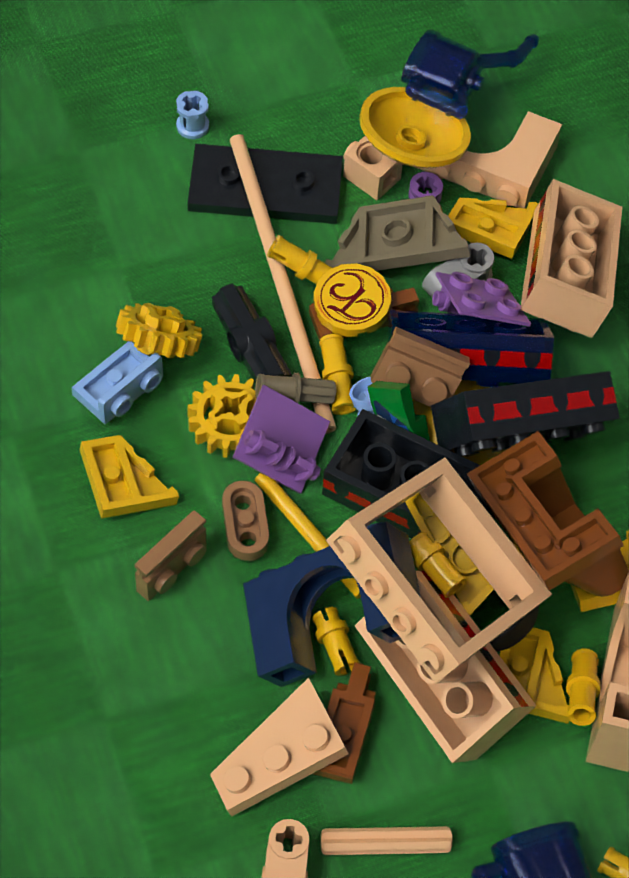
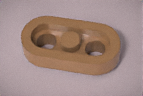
M233 482L224 490L222 496L228 548L232 555L240 560H256L265 554L269 545V530L263 493L252 482ZM239 503H246L250 507L241 510L238 509L236 505H238ZM245 539H251L255 543L251 546H245L241 542Z

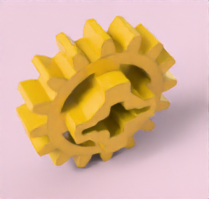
M135 303L134 307L125 305L124 309H120L116 323V333L123 335L122 339L124 341L135 342L134 347L138 348V351L147 355L156 352L167 358H174L175 356L184 358L185 354L194 356V353L198 352L203 336L201 333L202 328L194 326L195 321L183 319L184 315L181 314L180 310L171 306H156L151 303H144L143 305Z
M234 374L231 382H226L222 375H218L216 385L213 386L210 382L204 381L203 393L198 391L192 393V404H188L187 407L189 432H195V443L197 445L207 441V453L212 454L219 448L222 449L223 458H228L230 450H236L256 402L254 379L250 378L245 384L239 383L238 374ZM210 407L212 411L208 413V419L205 420V412Z

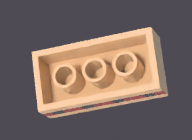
M555 179L552 180L534 210L521 311L565 327L572 332H577L590 338L594 336L613 307L622 206Z
M416 571L421 599L458 647H461L481 632L455 595L446 598L425 571ZM365 616L355 625L452 763L477 760L536 707V704L490 643L435 683L402 639L388 643L367 632Z

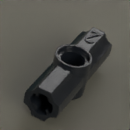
M232 283L220 288L219 292L212 296V306L226 329L228 344L235 359L238 362H244L255 383L258 374L292 377L290 369L277 349L275 334L269 321L265 316L259 317L243 287Z

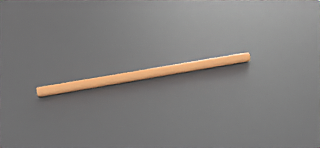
M241 134L234 135L230 138V144L304 378L321 379L286 267L267 256L270 246L274 240L276 241V236L244 136ZM312 403L315 413L330 421L325 434L335 431L337 427L330 405Z

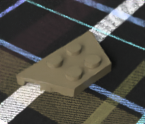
M431 195L359 207L351 219L350 227L343 232L338 240L340 247L333 260L326 259L324 263L332 268L341 264L357 263L379 271L471 257L468 242L465 238H461L452 220L443 213L441 205Z

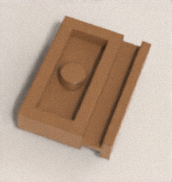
M395 327L391 340L386 344L371 374V382L385 381L410 384L412 399L431 407V405L454 395L462 380L465 369H468L470 365L469 357Z
M195 510L187 515L134 564V567L137 569L135 572L136 591L148 602L158 592L160 594L167 592L175 583L177 575L187 565L190 567L194 566L204 556L207 550L206 528L203 526L206 523V519Z

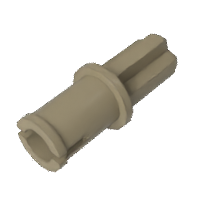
M294 373L292 377L258 374L255 384L256 399L262 385H266L296 403L331 404L335 400L337 390L333 380L301 378L299 373Z

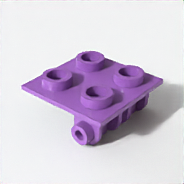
M436 272V277L442 288L441 291L436 290L434 292L432 303L434 306H438L440 311L530 327L531 322L524 311H521V305L516 301L508 289V285L494 278H488L486 281L473 279L461 272H452V274Z
M262 385L232 458L300 494L306 480L314 481L320 473L321 468L316 465L315 458L330 421L266 385Z

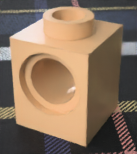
M366 136L359 142H352L347 147L343 156L345 160L343 177L375 200L381 198L401 179L403 164L379 152Z

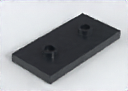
M195 144L187 202L188 211L253 217L232 147ZM248 148L270 218L337 224L343 156Z

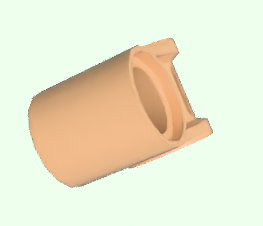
M283 819L272 827L261 878H308L306 868L309 833L302 823L293 819ZM284 838L292 839V852L283 851Z

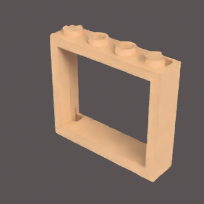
M446 458L441 459L347 519L326 540L363 588L366 595L370 597L390 623L392 629L400 636L435 683L552 595ZM418 493L510 609L461 647H458L367 529L368 525Z

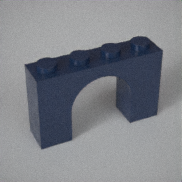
M378 522L367 526L373 537L420 596L408 535L388 522ZM330 545L312 554L299 555L292 563L278 569L265 570L257 578L243 583L258 677L280 687L317 673L310 636V617L313 607L320 595L329 586L342 579L354 578ZM357 582L367 632L388 643L401 639Z

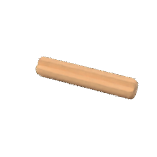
M447 826L325 828L321 831L320 847L324 855L449 853L453 844L452 831Z

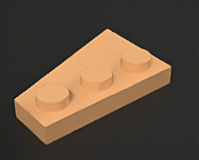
M308 678L210 773V776L228 813L232 817L343 758L349 753Z

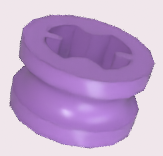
M432 172L417 173L410 180L408 198L433 195L438 203H440L443 190L441 178ZM425 187L430 188L432 193L429 194L427 190L426 194L419 192V188H422L423 191H425Z

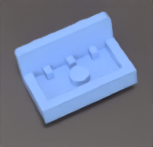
M128 341L72 386V396L106 425L115 416L120 417L124 415L132 406L133 401L144 392L149 393L159 385L163 377L162 357L155 352L149 357L147 354L138 351V348L134 347L132 341Z

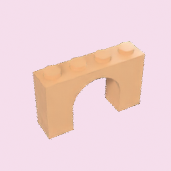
M427 72L418 89L446 100L457 109L460 85ZM528 111L515 137L503 149L492 153L466 151L463 157L452 164L437 168L418 169L432 172L439 178L461 185L469 191L478 192L496 200H506L507 206L526 208L557 148L562 124Z
M629 572L613 611L601 675V691L597 697L595 708L596 719L592 724L585 761L626 772L629 771Z

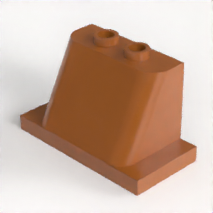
M539 431L467 473L473 487L548 591L563 582L601 597L612 595L622 589L629 570L620 550L624 546L620 535L599 508L586 516L580 511L560 469L562 465L557 454Z

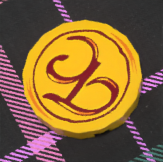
M357 263L341 264L329 269L318 280L314 290V307L321 324L331 332L346 337H358L359 333L368 331L369 334L376 331L387 320L391 309L390 287L384 277L373 268Z

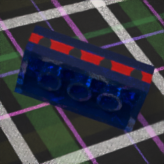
M389 310L387 343L391 340L395 327H398L469 357L470 365L468 369H465L462 380L476 381L477 385L483 387H497L500 382L520 384L551 379L554 336L547 321L542 318H528L531 322L529 327L453 313Z

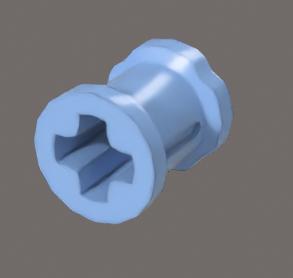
M199 91L183 92L176 99L177 113L179 114L176 122L177 131L184 138L199 139L206 135L209 130V120L206 116L209 109L208 98Z

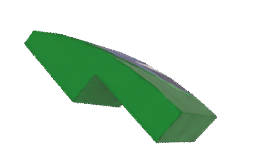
M376 381L367 387L374 415L430 441L426 415H418L414 412L410 384Z

